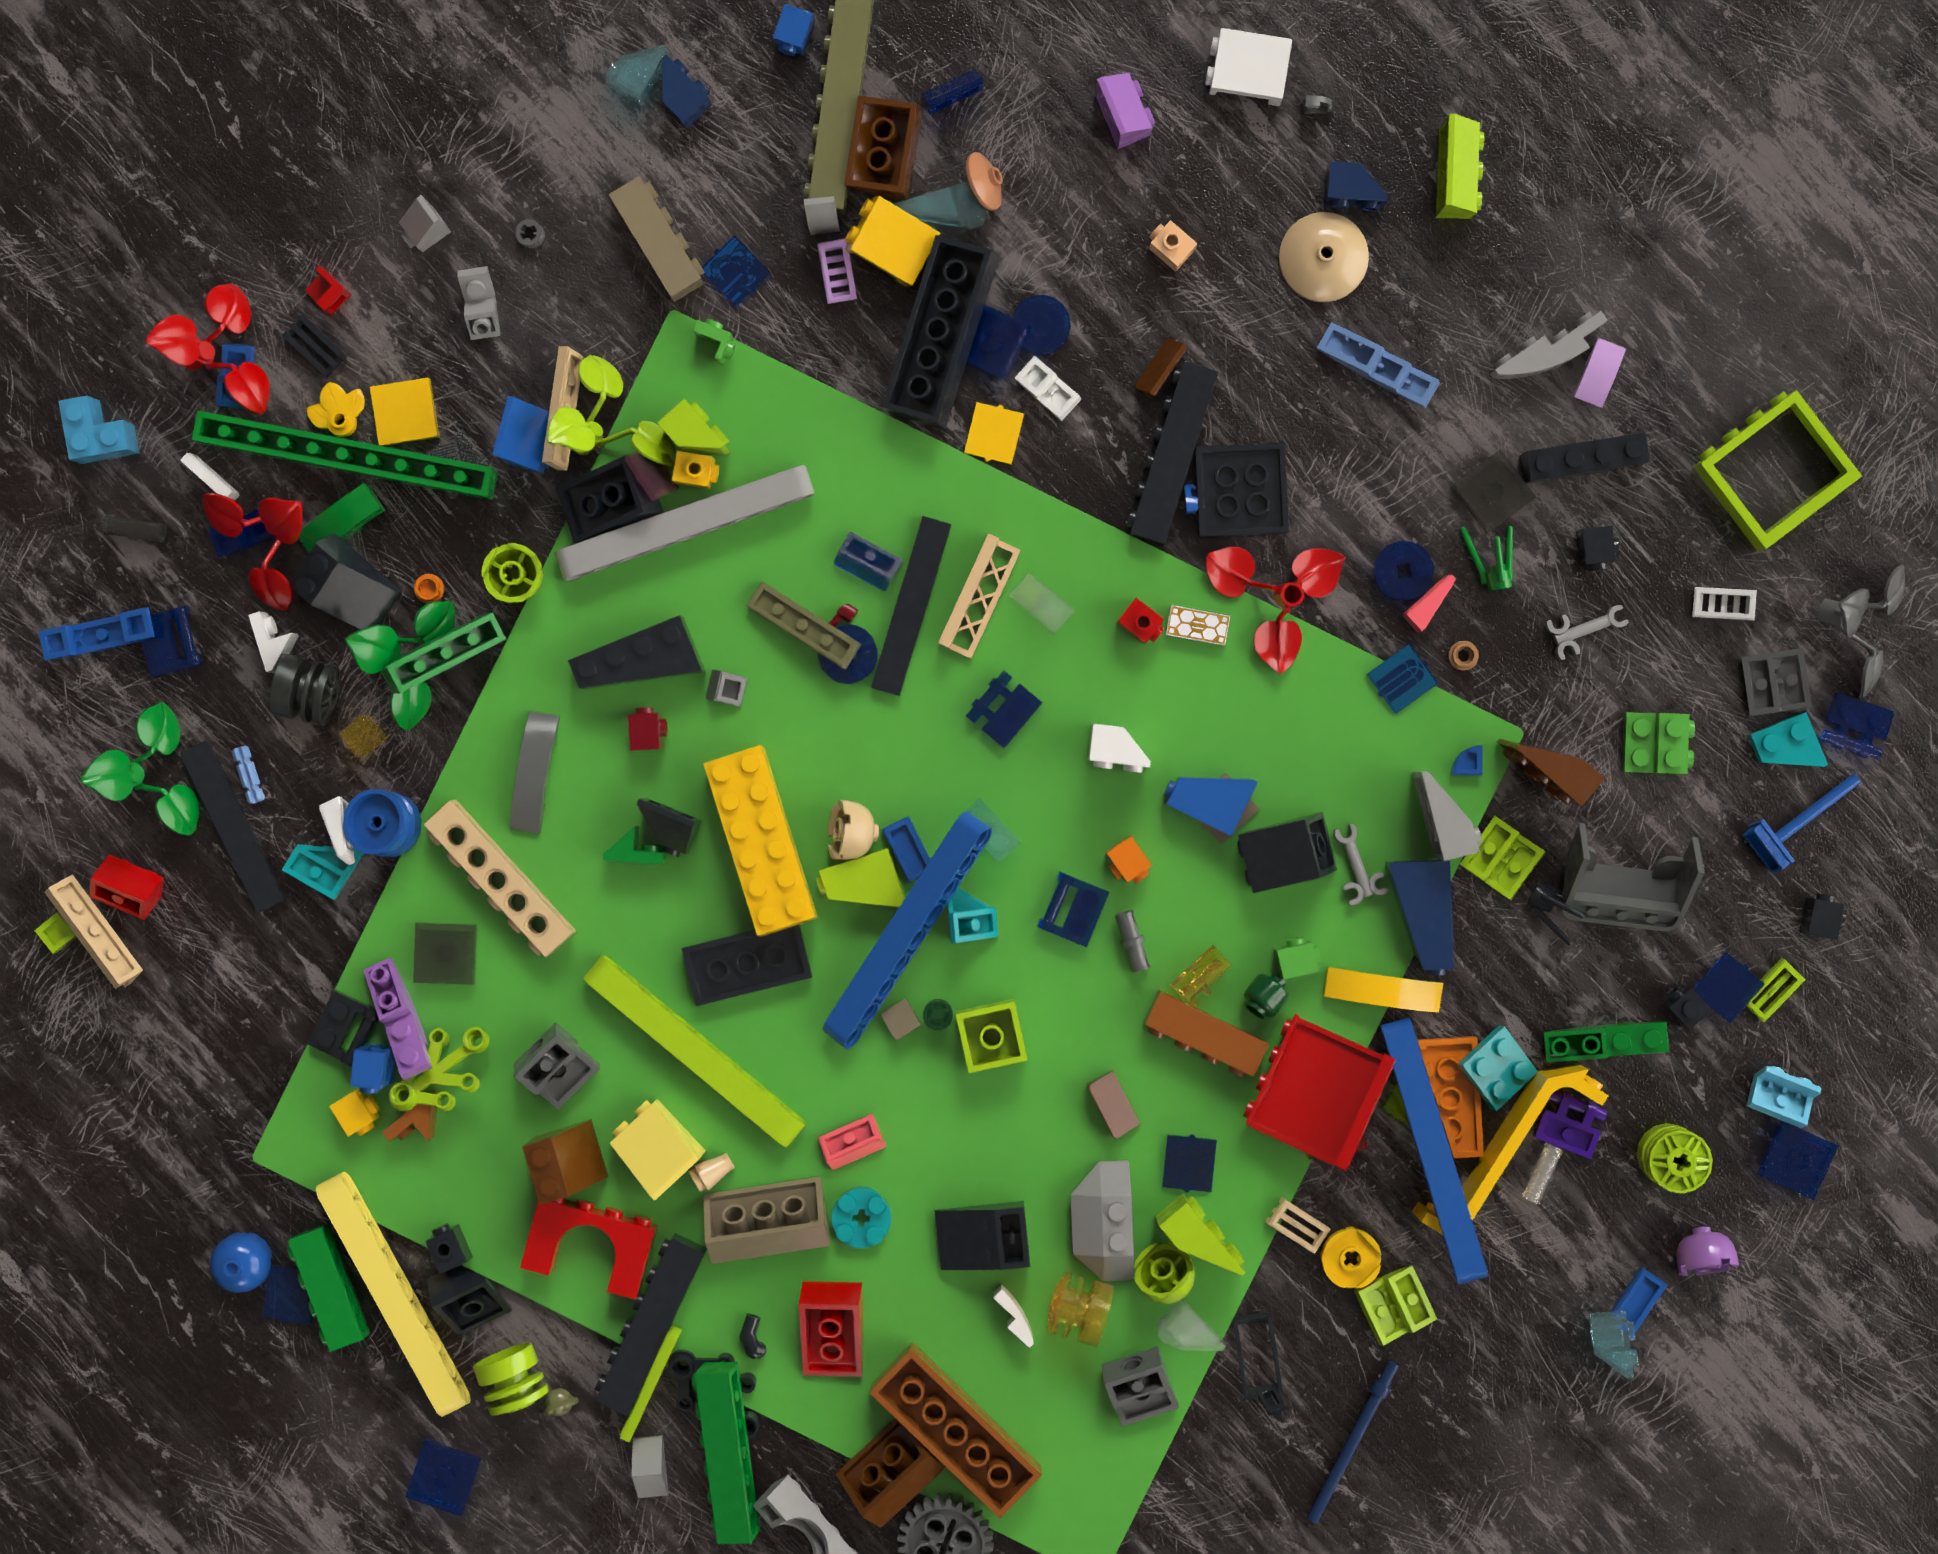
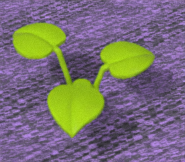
M589 355L584 358L578 366L579 379L588 390L600 393V398L586 422L578 410L571 407L559 408L550 420L547 431V443L567 447L580 455H588L597 445L603 448L605 444L631 434L633 435L631 437V444L642 456L666 466H674L675 453L672 441L668 434L653 422L642 421L638 424L637 429L631 427L603 438V429L597 422H594V419L603 405L606 395L612 398H618L623 392V381L617 369L605 359L595 355Z

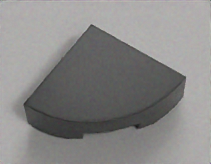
M1306 95L1302 102V113L1331 114L1332 100L1328 97Z

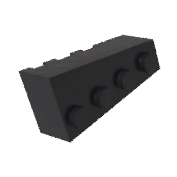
M680 615L568 660L580 689L706 672L686 621Z

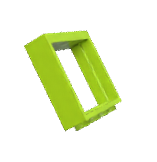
M1797 390L1789 394L1783 391L1769 401L1771 407L1763 413L1759 409L1745 420L1748 424L1740 431L1734 428L1721 438L1724 442L1716 449L1711 446L1698 456L1701 461L1693 466L1757 551L1769 548L1862 477ZM1790 407L1841 474L1766 531H1763L1715 468L1714 464Z

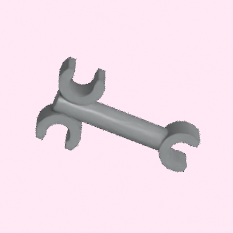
M1622 605L1613 606L1608 609L1606 615L1569 628L1570 621L1566 615L1559 616L1562 622L1560 629L1554 628L1551 620L1545 621V628L1550 634H1553L1557 645L1555 649L1556 657L1559 660L1565 659L1563 653L1565 646L1571 647L1574 655L1580 654V647L1575 641H1572L1574 639L1609 626L1614 628L1626 626L1629 623L1628 620L1617 622L1614 619V613L1623 609Z
M1351 823L1348 824L1351 832L1349 837L1343 838L1339 829H1334L1333 834L1338 842L1343 843L1357 884L1348 882L1342 886L1343 890L1350 888L1356 890V897L1347 901L1349 905H1356L1362 901V898L1374 893L1377 895L1386 894L1389 892V888L1377 889L1375 887L1376 879L1384 876L1382 872L1373 873L1368 879L1355 843L1357 828Z

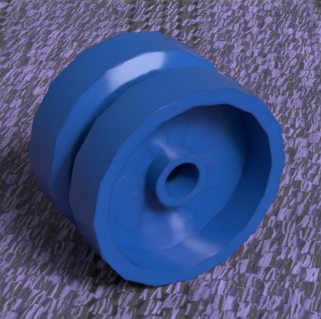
M369 789L357 794L349 802L344 813L343 829L346 839L350 844L364 854L397 857L407 853L416 844L421 833L422 819L418 807L410 798L400 793L382 789Z

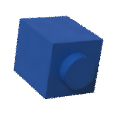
M784 4L773 35L774 44L779 47L778 50L789 56H795L796 53L804 56L815 24L813 13Z

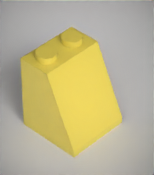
M658 1099L652 1104L646 1100L634 1111L638 1117L630 1124L626 1121L621 1123L612 1132L615 1138L610 1142V1145L654 1201L691 1168L705 1152V1149Z

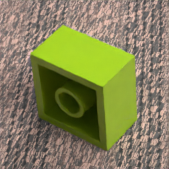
M1015 998L956 1011L968 1073L1028 1061Z

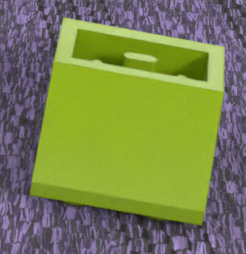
M684 398L657 422L683 452L711 455H727L731 452L726 446L730 441L715 424L712 427L706 424L710 418L695 401L690 405Z

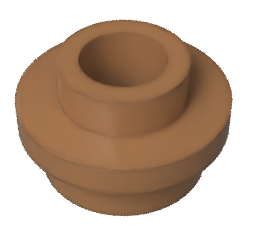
M1469 641L1456 642L1448 652L1450 664L1455 669L1461 671L1473 668L1479 658L1476 646ZM1464 650L1467 652L1468 658L1466 661L1459 660V651Z

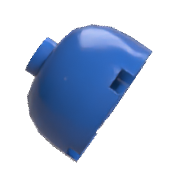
M233 1233L221 1240L212 1252L209 1263L211 1275L215 1282L226 1291L234 1293L251 1291L264 1283L270 1275L272 1252L266 1241L257 1234Z

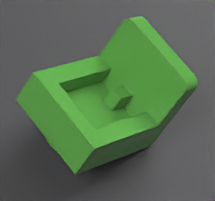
M706 319L704 323L697 320L693 332L700 338L719 344L715 360L723 365L725 359L730 360L734 353L736 343L732 342L733 335L728 331L722 330L723 325L719 322Z

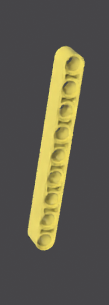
M341 1172L316 1186V1193L319 1201L435 1411L443 1417L469 1404L471 1401L470 1394L352 1178L348 1173Z

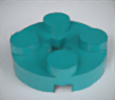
M855 1187L842 1194L836 1201L831 1215L832 1226L840 1241L845 1242L851 1247L868 1248L880 1243L887 1234L891 1224V1209L889 1204L876 1190L869 1187ZM861 1209L865 1210V1215L870 1216V1221H865L864 1225H858V1221L853 1220V1215H857Z

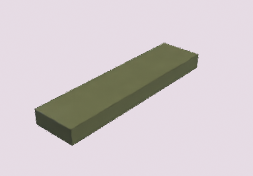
M763 581L746 606L845 670L862 645Z

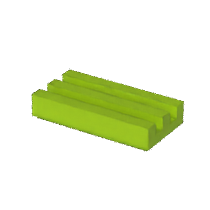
M1781 958L1740 1002L1747 1006L1761 1022H1765L1805 979L1785 959ZM1783 969H1785L1786 971L1753 1004L1752 1001L1768 986V984ZM1793 976L1795 979L1761 1012L1759 1010L1760 1007Z

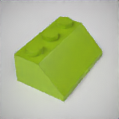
M1449 114L1439 128L1436 218L1472 219L1477 210H1480L1482 206V192H1478V180H1482L1483 162H1479V150H1483L1484 132H1480V122L1457 114Z

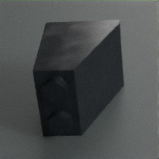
M1323 812L1250 830L1238 835V851L1240 856L1244 858L1247 868L1245 870L1246 882L1252 887L1253 893L1319 879L1338 870Z

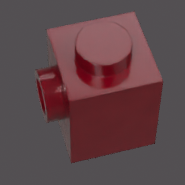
M654 707L636 708V714H628L630 750L664 749L663 737L668 736L667 719H662V713H654Z

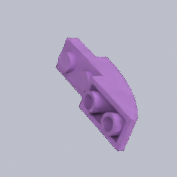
M390 957L364 969L379 1021L385 1026L400 1077L406 1080L432 1068L426 1049L428 1042L423 1027L393 959Z

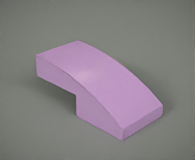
M1597 337L1585 363L1586 368L1573 394L1574 397L1602 408L1626 348Z

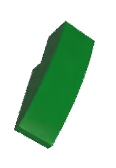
M363 483L311 521L301 530L299 539L308 553L316 542L334 533L344 541L364 528V524L384 512L385 509L371 487Z

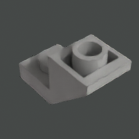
M488 267L458 270L457 278L465 301L464 318L471 340L500 336L495 291Z

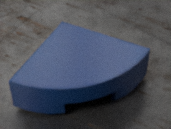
M1183 484L1184 514H1195L1198 511L1196 486L1194 484Z
M1483 745L1473 746L1462 751L1452 765L1451 775H1482Z

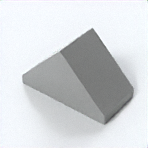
M663 1435L633 1438L631 1477L638 1498L668 1496Z

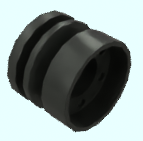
M285 654L276 668L271 685L269 705L272 715L295 719L300 712L303 722L309 723L313 720L315 725L325 726L333 713L338 699L340 685L339 667L332 664L325 666L323 662L316 661L310 669L308 659Z

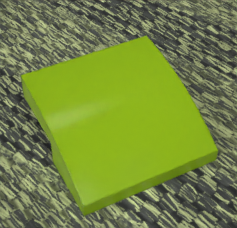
M1494 816L1481 834L1482 844L1478 845L1480 852L1466 855L1460 865L1511 901L1542 859L1545 851L1523 837L1520 832Z
M1413 1265L1393 1271L1372 1281L1363 1288L1354 1290L1378 1345L1384 1346L1407 1332L1414 1333L1437 1320Z

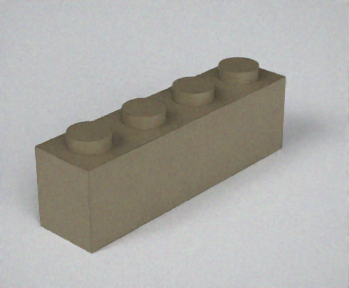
M640 176L608 194L674 302L704 284L700 277L705 273L696 257L692 260L689 259L685 250L690 247L681 232L675 235L669 225L674 221L665 206L661 209L658 208L654 199L659 196L650 181L644 184Z

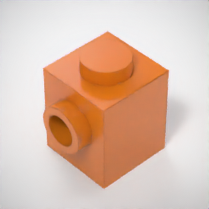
M1131 835L1106 852L1113 862L1108 867L1118 881L1124 878L1127 883L1133 880L1136 884L1150 874L1147 869L1152 865Z

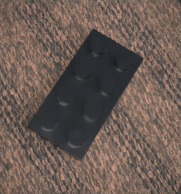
M800 924L762 937L757 936L756 930L682 948L696 1006L813 977Z

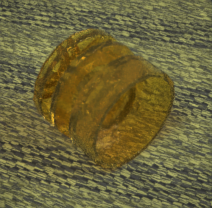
M1064 1271L1060 1281L1054 1288L1047 1314V1333L1055 1335L1061 1322L1064 1323L1062 1329L1063 1338H1067L1072 1327L1075 1326L1078 1327V1342L1097 1347L1108 1318L1114 1285L1095 1280L1089 1291L1086 1292L1083 1291V1276H1078L1074 1288L1070 1287L1072 1273Z

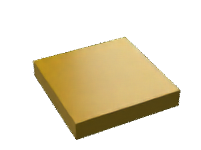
M430 378L370 387L379 446L440 438Z

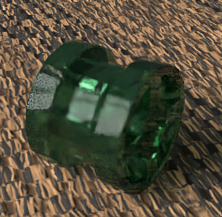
M936 998L929 1001L923 1011L925 1024L933 1030L945 1029L950 1025L953 1018L951 1005L943 999Z

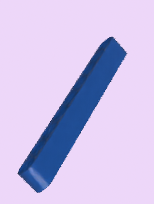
M970 812L962 813L954 822L825 1021L823 1031L843 1048L850 1049L860 1039L989 841L992 829Z
M1410 1017L1380 1025L1388 1055L1396 1059L1393 1072L1456 1281L1459 1285L1488 1277L1485 1261Z

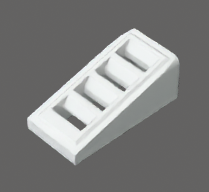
M1695 587L1692 617L1754 621L1757 590ZM1703 594H1709L1708 612L1702 611ZM1716 595H1722L1720 612H1714ZM1728 595L1734 596L1733 613H1727ZM1740 596H1746L1745 614L1739 613Z
M336 797L319 805V809L337 857L346 864L351 865L355 863L354 847L346 839L343 829L344 813L349 803L342 797Z

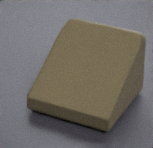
M906 998L880 1014L895 1041L921 1025V1021Z

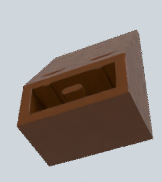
M1504 739L1497 741L1504 748L1501 753L1507 759L1524 766L1523 773L1536 783L1540 781L1547 786L1544 791L1556 801L1561 800L1567 805L1574 803L1583 806L1605 780L1584 759Z

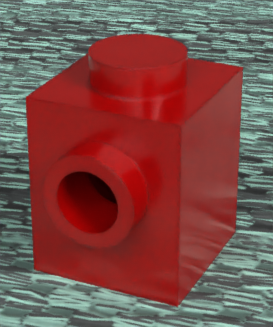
M1136 597L1116 623L1140 642L1146 644L1148 640L1154 643L1164 630L1161 624L1165 619Z

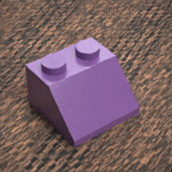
M1129 73L1098 78L1095 97L1117 148L1120 149L1150 136L1152 132L1151 125H1154L1155 122L1149 107L1144 109L1140 98L1143 97V93L1138 81H1132Z

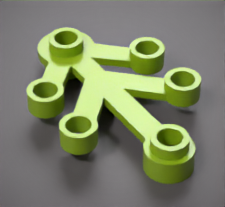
M479 1027L468 1029L463 1036V1045L440 1061L442 1048L448 1045L450 1036L442 1028L432 1030L429 1035L431 1043L428 1051L432 1068L424 1071L423 1075L416 1080L415 1076L406 1080L402 1078L401 1082L395 1084L391 1088L389 1095L391 1105L399 1111H409L416 1104L437 1106L442 1111L453 1109L456 1101L449 1092L442 1091L438 1094H432L422 1091L429 1085L459 1087L467 1093L475 1092L480 1086V1081L474 1074L465 1073L458 1075L448 1074L447 1072L470 1054L485 1051L490 1043L489 1035ZM439 1034H443L442 1040L436 1042V1037ZM478 1038H482V1042L475 1046V1041ZM473 1078V1084L470 1087H466L467 1080ZM409 1093L407 1100L402 1101L403 1095ZM445 1097H449L448 1103L442 1106V1100Z

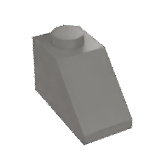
M422 195L415 199L399 221V224L404 229L400 234L410 248L416 246L421 252H424L451 232L435 208Z

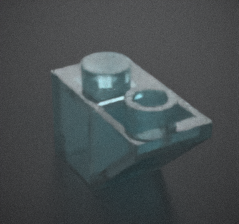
M1626 1311L1590 1313L1594 1354L1627 1379H1634L1633 1368L1639 1367L1637 1349H1631L1630 1340H1636L1634 1321L1627 1322Z

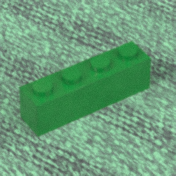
M493 612L484 613L389 661L380 672L391 693L400 694L504 641L506 638Z
M329 1223L297 1234L289 1239L288 1254L292 1262H296L299 1269L298 1280L302 1289L307 1290L310 1298L308 1303L310 1312L314 1318L317 1317L321 1327L319 1335L322 1343L325 1346L327 1345L329 1351L332 1352L365 1339L370 1334V1330Z

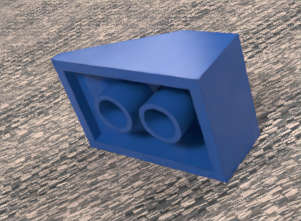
M508 396L492 455L510 466L544 474L545 468L549 469L550 467L542 462L549 411Z

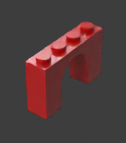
M562 1198L539 1205V1202H537L520 1265L521 1269L549 1276L554 1271L564 1234L576 1226H595L603 1230L611 1238L615 1247V1263L607 1292L636 1300L641 1291L658 1228L657 1224L652 1223L651 1218L641 1215H635L634 1218L624 1216L622 1210L612 1207H606L605 1210L594 1208L595 1204L593 1202L582 1199L572 1202Z

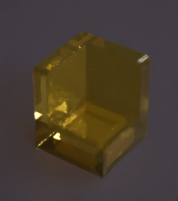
M369 715L359 716L339 733L340 737L357 757H367L389 739Z

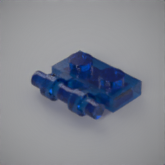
M1004 670L997 679L993 677L988 683L990 687L979 700L976 698L971 704L973 707L966 714V717L973 723L981 715L986 717L989 721L981 730L1003 748L1008 745L1043 703L1021 684L1013 692L1008 690L1005 686L1013 677ZM1000 694L1006 700L994 713L988 707Z
M1835 693L1825 721L1836 724L1834 732L1825 729L1822 732L1821 741L1830 743L1832 748L1838 750L1844 748L1856 752V756L1864 759L1871 757L1879 760L1883 750L1873 746L1872 742L1874 738L1886 740L1895 712L1842 693ZM1848 729L1862 733L1860 741L1847 737Z

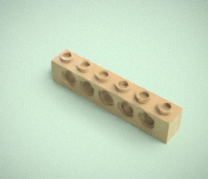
M450 800L424 824L429 830L426 833L427 836L436 845L442 844L449 852L447 854L448 859L456 867L462 866L469 873L467 876L469 882L476 889L482 888L489 895L487 901L498 912L503 910L510 918L507 922L511 928L518 934L521 932L525 934L530 940L527 943L528 946L538 956L541 954L545 957L550 956L576 932L574 927L457 800ZM455 828H460L465 835L464 841L460 845L452 840V832ZM475 850H480L485 856V861L480 867L476 866L472 861V854ZM495 872H500L505 877V884L501 889L495 887L492 883V876ZM515 894H520L525 899V907L522 910H517L512 905V898ZM535 916H540L545 920L546 927L543 932L534 930L532 921Z

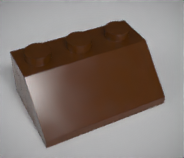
M858 96L844 182L846 187L874 196H881L882 198L909 200L922 119V111L917 103Z
M895 1418L836 1473V1476L861 1516L881 1528L942 1472L946 1466Z

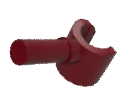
M850 604L842 605L829 624L835 627L841 619L850 624L858 613V609Z

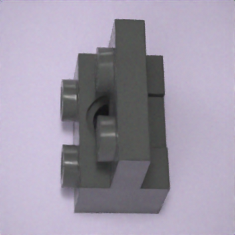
M555 1022L514 1063V1077L533 1094L537 1095L539 1093L555 1108L559 1109L600 1069V1064L578 1046V1042L574 1037Z
M1158 1346L1102 1364L1104 1384L1122 1426L1179 1408L1178 1400Z

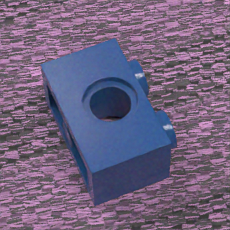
M366 1044L355 1049L350 1086L359 1087V1092L374 1094L378 1093V1090H384L386 1086L394 1083L396 1061L391 1046Z

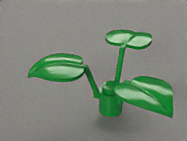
M450 600L434 601L423 606L417 612L414 619L413 628L414 632L418 635L416 638H401L397 636L391 627L386 625L370 626L345 638V641L353 654L356 664L362 671L375 674L382 671L389 661L400 656V643L418 644L423 642L424 644L454 629L456 618L453 603ZM422 682L400 694H391L390 711L399 727L404 730L412 729L428 712L432 701L429 686Z
M159 702L145 709L139 715L136 722L135 731L137 737L144 746L150 747L149 750L138 758L132 759L131 762L128 756L119 750L106 751L87 767L80 779V783L90 787L99 795L111 801H120L127 798L133 787L136 790L142 789L160 793L163 797L159 798L155 803V810L159 820L173 832L189 836L195 832L200 809L198 798L192 789L178 784L172 786L167 791L164 788L142 783L145 773L143 768L139 766V763L153 755L156 750L162 755L171 754L177 748L180 741V726L175 714L165 703Z

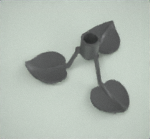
M1898 564L1899 566L1889 576L1885 586L1884 599L1879 603H1868L1869 590L1862 588L1841 602L1825 598L1819 608V621L1835 625V631L1842 632L1845 637L1851 638L1869 652V657L1863 668L1861 693L1857 697L1859 700H1862L1876 685L1882 672L1884 655L1883 651H1876L1873 646L1859 638L1855 633L1860 626L1862 614L1866 609L1885 608V615H1891L1897 609L1905 589L1903 564Z

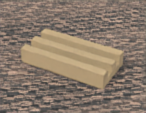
M1281 1197L1278 1201L1280 1203L1279 1206L1273 1208V1215L1271 1218L1268 1217L1265 1222L1315 1254L1331 1229ZM1286 1208L1321 1230L1320 1233H1315L1284 1213ZM1282 1218L1313 1238V1244H1310L1277 1223L1278 1220Z

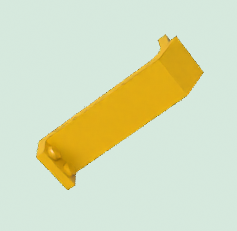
M1576 1062L1540 1070L1529 1080L1486 1148L1484 1157L1480 1158L1462 1187L1472 1221L1547 1101L1557 1089L1571 1087L1600 1105L1604 1104L1609 1095L1601 1091L1603 1087L1601 1083L1586 1075L1589 1070L1588 1068ZM1417 1202L1412 1210L1415 1216L1422 1223L1442 1234L1434 1205L1428 1202L1424 1206Z

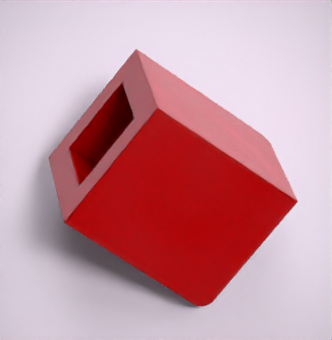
M319 265L315 270L320 275L306 288V292L316 301L319 307L332 316L352 294L326 269Z

